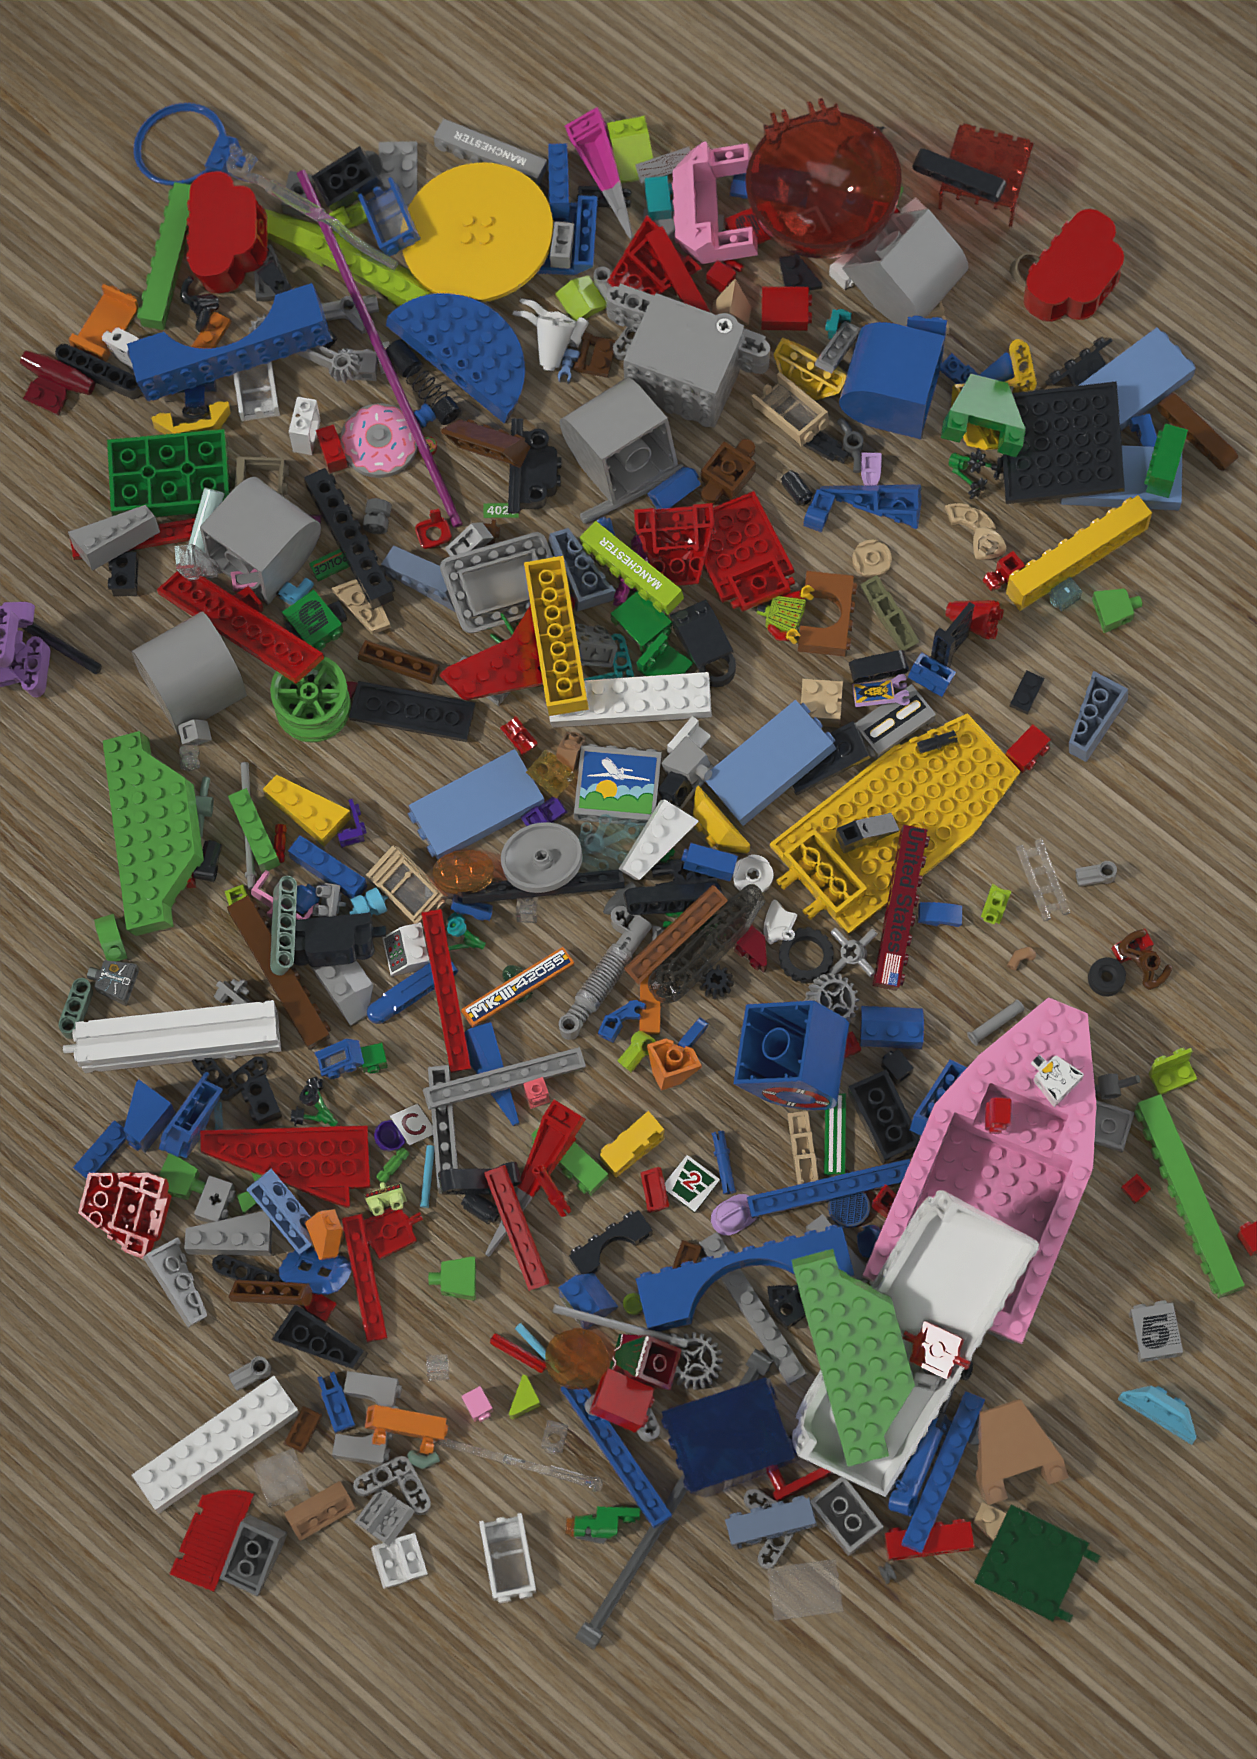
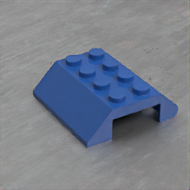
M578 195V203H569V218H553V225L555 222L574 223V242L570 269L551 267L550 248L544 264L536 274L576 275L593 267L597 196Z

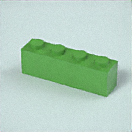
M247 788L229 795L228 798L261 872L264 873L265 870L269 871L280 866L278 857Z
M539 1127L531 1134V1138L533 1141L532 1145L535 1141ZM575 1142L558 1163L563 1169L561 1171L563 1175L569 1180L572 1178L578 1183L576 1185L583 1194L587 1192L592 1196L609 1179L608 1173Z

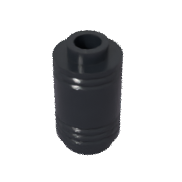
M791 470L782 476V486L798 506H805L812 501L813 492L797 472Z
M465 1195L461 1202V1205L464 1206L463 1209L487 1225L491 1222L495 1223L500 1216L497 1205L481 1195Z

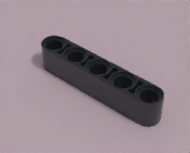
M920 149L912 165V169L922 175L992 202L1000 201L1007 185L1005 180L927 149Z
M60 344L55 350L57 360L78 369L96 383L130 399H137L142 395L135 375L71 345ZM81 362H86L84 365H78ZM97 370H103L100 373H95ZM114 378H120L117 381H112ZM130 386H136L134 389H129Z
M698 883L629 888L624 892L623 896L629 914L644 915L684 912L712 885H715L722 894L723 892L718 883Z

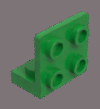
M661 633L637 661V670L644 676L685 674L692 666V661L668 645V636L664 633Z

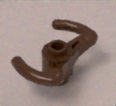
M1141 929L1128 934L1119 944L1118 952L1121 956L1129 957L1136 963L1143 973V986L1151 990L1159 987L1167 980L1173 967L1170 964L1166 965L1162 974L1153 980L1154 971L1159 968L1161 958L1157 955V952L1150 950L1137 951L1128 947L1129 943L1146 935V931Z

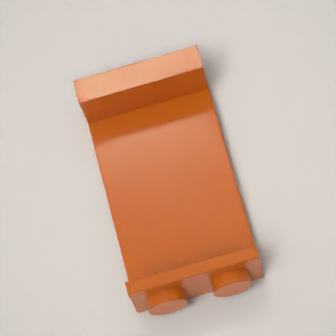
M103 284L101 286L104 293L78 336L72 333L69 342L71 346L106 362L111 352L107 344L102 340L103 334L106 331L112 333L116 328L126 331L136 315L139 305L136 297L132 294H124L115 286Z

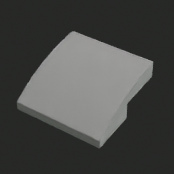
M381 1488L377 1490L357 1517L355 1523L390 1546L415 1511Z

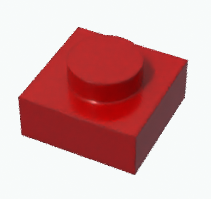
M1136 1174L1121 1187V1190L1136 1204L1150 1192L1151 1188Z

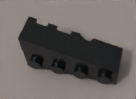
M298 1305L293 1306L271 1339L277 1343L357 1371L368 1354Z

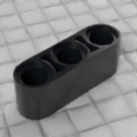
M903 650L858 658L849 662L851 676L855 684L895 677L909 672L907 658Z

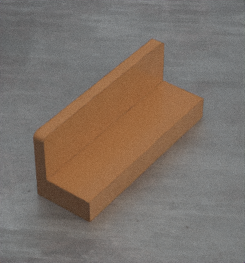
M338 1481L286 1511L284 1514L297 1538L301 1541L356 1508L341 1481Z

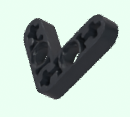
M260 1056L252 1058L227 1077L212 1058H204L208 1065L206 1069L201 1062L196 1063V1059L191 1060L201 1076L205 1072L217 1071L219 1073L216 1080H209L207 1078V1081L220 1088L230 1087L231 1083L229 1081L233 1080L237 1089H234L232 1086L228 1090V1095L225 1093L221 1094L219 1099L223 1101L232 1099L244 1090L243 1084L236 1081L238 1075L246 1074L248 1076L246 1082L264 1075L268 1070L266 1059ZM256 1062H258L259 1064H261V1063L263 1062V1063H264V1064H262V1068H263V1069H262V1070L255 1069V1070L252 1072L254 1076L251 1077L249 1071H247L246 1069L249 1067V1069H250V1071H251V1070H253V1069L255 1068V1065H254V1064H255Z

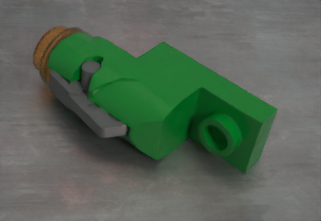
M597 1506L596 1517L593 1514L583 1516L572 1515V1518H566V1535H571V1537H576L579 1540L604 1544L607 1539L618 1536V1519H622L623 1523H635V1520H640V1508Z

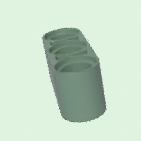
M78 978L73 982L59 1020V1029L67 1039H73L72 1031L76 1029L75 1022L84 1021L93 996V988L85 978ZM80 987H88L84 993L78 992ZM73 1006H81L77 1012L71 1011ZM74 1024L72 1030H64L66 1025Z

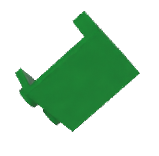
M637 591L610 614L611 622L615 626L620 624L640 645V652L643 654L661 633H664L666 636L670 635L672 632V621L663 612H659L653 606V602L649 599L647 601L639 595V591Z

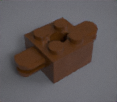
M743 439L735 448L723 442L702 468L701 481L706 483V485L701 490V499L705 504H716L722 495L730 500L735 499L755 474L756 462L751 459L755 455V445L751 440Z

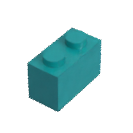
M667 176L644 178L648 217L653 221L671 219V212L674 211L673 200H670V195L673 194L672 183H668Z

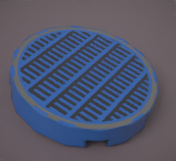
M862 1192L829 1200V1215L837 1225L845 1228H855L868 1217L870 1211L869 1199Z

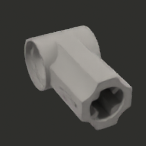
M601 266L594 271V284L606 301V292L611 288L607 283L611 272L607 267ZM600 277H605L606 279H605V280H600L599 278H600Z
M1104 861L1098 865L1076 868L1077 884L1081 887L1098 883H1112L1116 878L1117 867L1111 861ZM1104 869H1109L1112 871L1113 874L1110 876H1106L1102 873V871Z
M258 1356L253 1358L250 1363L228 1374L236 1391H239L259 1379L267 1378L271 1374L272 1367L264 1357ZM265 1363L264 1371L256 1372L257 1365Z

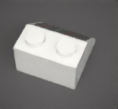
M421 923L402 926L386 935V937H382L391 977L418 971L430 963Z

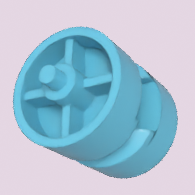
M376 887L367 891L366 896L358 895L350 899L353 906V911L350 912V915L371 913L372 917L373 914L378 916L387 912L384 902L388 897L380 895Z

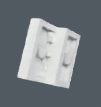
M415 1533L395 1538L390 1546L385 1543L372 1546L371 1550L383 1589L427 1575Z

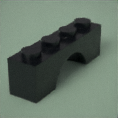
M639 1210L628 1212L623 1216L624 1220L618 1224L616 1222L610 1224L605 1228L606 1231L604 1233L593 1235L588 1239L589 1243L583 1247L579 1245L570 1251L569 1261L579 1275L596 1273L601 1269L600 1255L608 1244L615 1241H626L637 1246L653 1235L652 1228Z

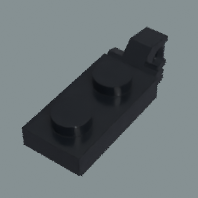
M821 431L810 442H806L803 445L830 461L835 459L844 464L848 458V453L842 450L839 441Z

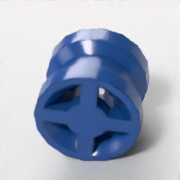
M426 403L421 406L420 410L413 411L419 426L422 428L426 427L428 422L436 420L434 412Z

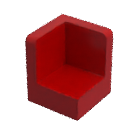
M249 585L233 595L259 613L264 611L261 601Z

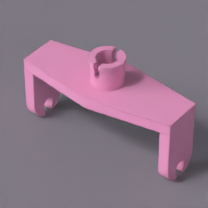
M265 870L252 888L251 895L270 908L266 914L271 918L273 913V897L259 890L270 873ZM313 906L304 918L296 913V920L310 919L313 916Z

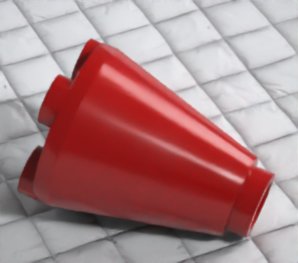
M977 600L948 603L945 615L951 621L958 617L969 602L974 604L970 631L987 640L997 637L998 621H1001L1004 615V609L1000 608L998 601Z

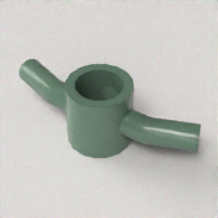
M209 777L202 778L200 794L195 796L201 837H203L204 817H212L214 799L213 797H207L210 783Z

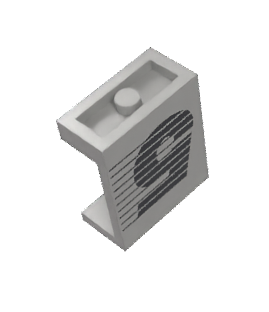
M1158 1301L1154 1303V1306L1146 1307V1304L1133 1306L1134 1309L1130 1310L1129 1317L1133 1319L1138 1343V1362L1180 1357L1183 1349L1173 1303Z

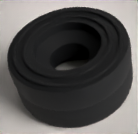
M1109 957L1095 961L1088 973V983L1091 989L1096 994L1105 997L1113 996L1120 992L1126 980V971L1123 965L1118 960ZM1104 972L1111 973L1113 976L1112 981H1103L1101 974Z

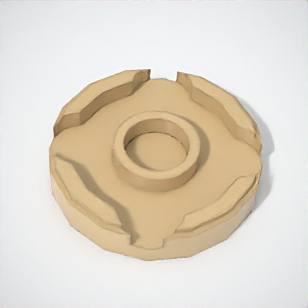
M866 540L859 543L854 550L852 562L857 573L863 577L872 578L876 575L880 577L890 569L892 557L889 548L884 543L882 544L877 540Z

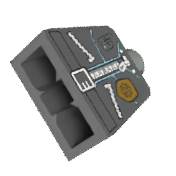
M105 960L101 970L93 967L89 968L87 979L96 981L95 989L98 993L127 1006L139 973V968L137 964Z

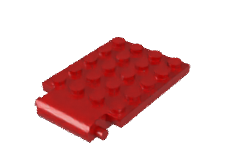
M755 491L713 507L714 527L705 557L704 568L721 602L724 603L735 598L736 600L730 602L732 608L740 607L742 612L775 597L789 593L790 586L795 584L793 576L787 579L785 577L793 574L794 568Z

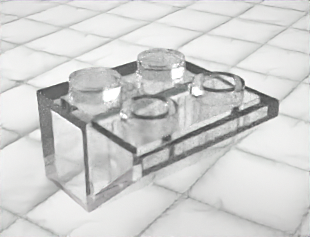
M195 544L174 546L176 570L187 580H197L199 576L214 578L218 577V574L224 573L221 566Z

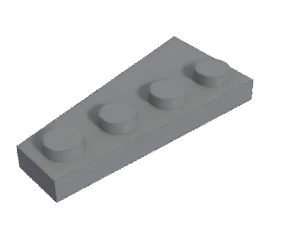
M177 1237L147 1253L143 1259L189 1328L205 1319L207 1314L199 1292L195 1290L194 1278L192 1273L188 1271L187 1259L185 1254L181 1252L179 1246L181 1243Z

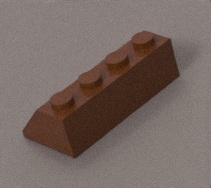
M459 419L441 430V433L460 449L521 468L530 449V446L522 436L517 434L511 436L508 432L501 429L495 431L492 427L485 424L479 426L470 419L467 421Z

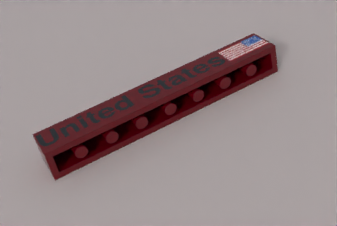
M903 825L900 829L875 967L876 974L874 975L872 986L897 991L904 984L905 974H902L903 966L907 965L909 957L906 954L907 946L910 947L912 934H909L910 926H914L916 915L913 914V909L917 907L919 895H916L917 887H921L923 875H920L921 867L924 868L926 856L923 853L924 848H928L930 836H927V829Z

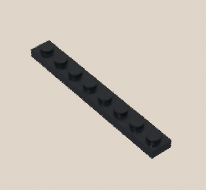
M615 869L577 873L562 887L548 892L533 893L523 891L512 885L508 880L460 885V892L463 904L614 890L625 888V881L622 871Z

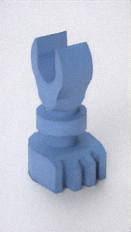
M566 348L562 358L564 360L561 364L563 367L558 373L559 382L564 374L568 376L567 384L571 381L570 369L573 368V362H577L580 354L577 350Z

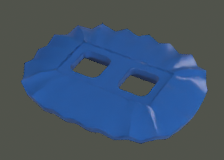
M311 1247L300 1254L296 1250L288 1253L286 1259L283 1260L282 1265L279 1267V1276L283 1282L308 1283L312 1293L317 1295H328L338 1292L345 1285L351 1274V1263L347 1261L345 1256L338 1255L336 1258L319 1260L315 1248ZM302 1262L312 1264L309 1271H303L298 1268ZM321 1268L332 1270L327 1277L318 1275Z

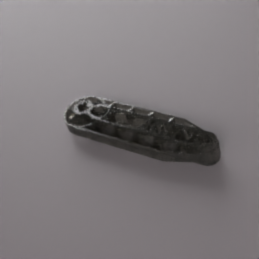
M749 884L738 894L729 898L719 910L654 969L649 976L648 988L657 1001L672 1003L681 999L749 930L757 913L765 904L764 894L757 885Z

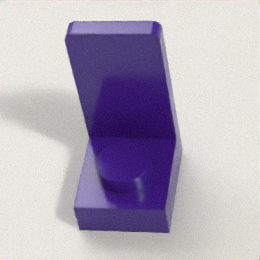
M349 799V804L356 829L348 828L338 834L341 848L365 841L363 834L367 833L364 822L360 823L358 816L361 815L359 805H354L353 799Z

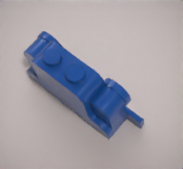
M208 1072L203 1074L163 1131L159 1150L166 1151L176 1157L182 1156L187 1158L200 1140V1130L206 1129L212 1110L223 1091L222 1088L207 1081Z

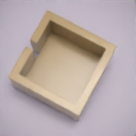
M802 680L801 704L804 703L811 711L809 716L812 719L816 717L825 727L840 726L843 681Z

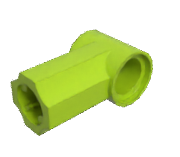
M643 1031L636 1032L631 1038V1045L617 1060L618 1063L632 1073L646 1055H649L647 1044L656 1042L655 1039Z

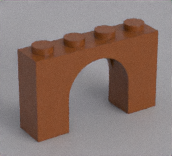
M806 571L805 586L809 585L814 589L810 594L814 598L827 599L835 603L840 609L841 617L834 625L826 628L800 626L801 636L798 642V652L845 657L846 650H850L851 638H847L848 631L852 632L853 620L849 619L850 613H854L855 601H851L852 595H856L857 583H853L854 576Z

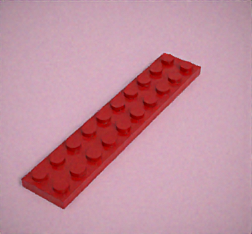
M186 565L182 566L157 588L160 596L191 616L203 611L220 635L296 684L324 659L322 652Z

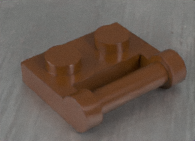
M583 333L581 338L582 346L574 370L580 373L608 378L614 355L613 346L616 340ZM593 344L595 348L589 366L585 364L589 345Z

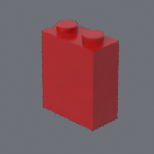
M762 286L761 330L808 331V324H812V312H808V306H812V295L809 294V287Z
M608 1368L601 1376L589 1413L636 1433L641 1427L644 1428L648 1421L646 1413L648 1408L652 1407L655 1399L652 1396L654 1388Z

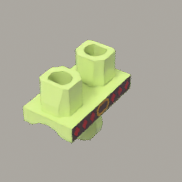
M380 1182L381 1189L364 1194L369 1209L373 1212L374 1216L383 1214L384 1208L389 1206L393 1210L402 1209L403 1202H407L401 1184L387 1187L385 1182Z

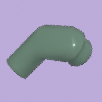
M411 1450L407 1455L411 1464L420 1469L428 1468L440 1462L436 1452L424 1456L416 1450Z

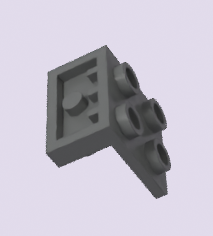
M576 624L581 664L612 667L618 646L607 629L601 625L593 627Z

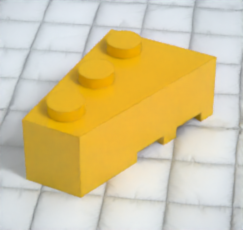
M647 1111L632 1126L623 1131L612 1144L609 1143L601 1149L600 1160L617 1178L664 1140V1128Z

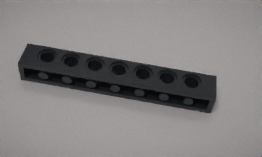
M323 468L305 476L306 488L372 610L393 601L395 588L391 581L387 582L385 578L387 576L386 571L382 565H378V557L375 551L369 549V540L365 534H361V526L358 520H354L351 516L353 511L350 505H345L343 501L345 497L342 490L336 488L335 484L337 483L333 474H329L326 468Z

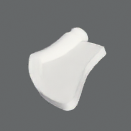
M777 900L771 902L764 922V936L769 944H773L778 940L790 941L795 936L794 931L791 929L797 914L787 912Z

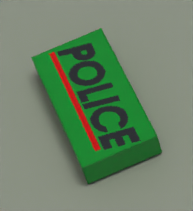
M340 549L309 563L318 582L349 568Z

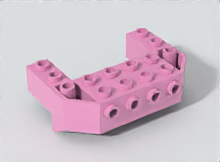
M702 142L692 149L673 170L672 189L674 193L676 244L679 243L683 252L700 264L758 255L757 237L752 227L719 232L716 178L753 172V155L748 143L710 150L707 142Z

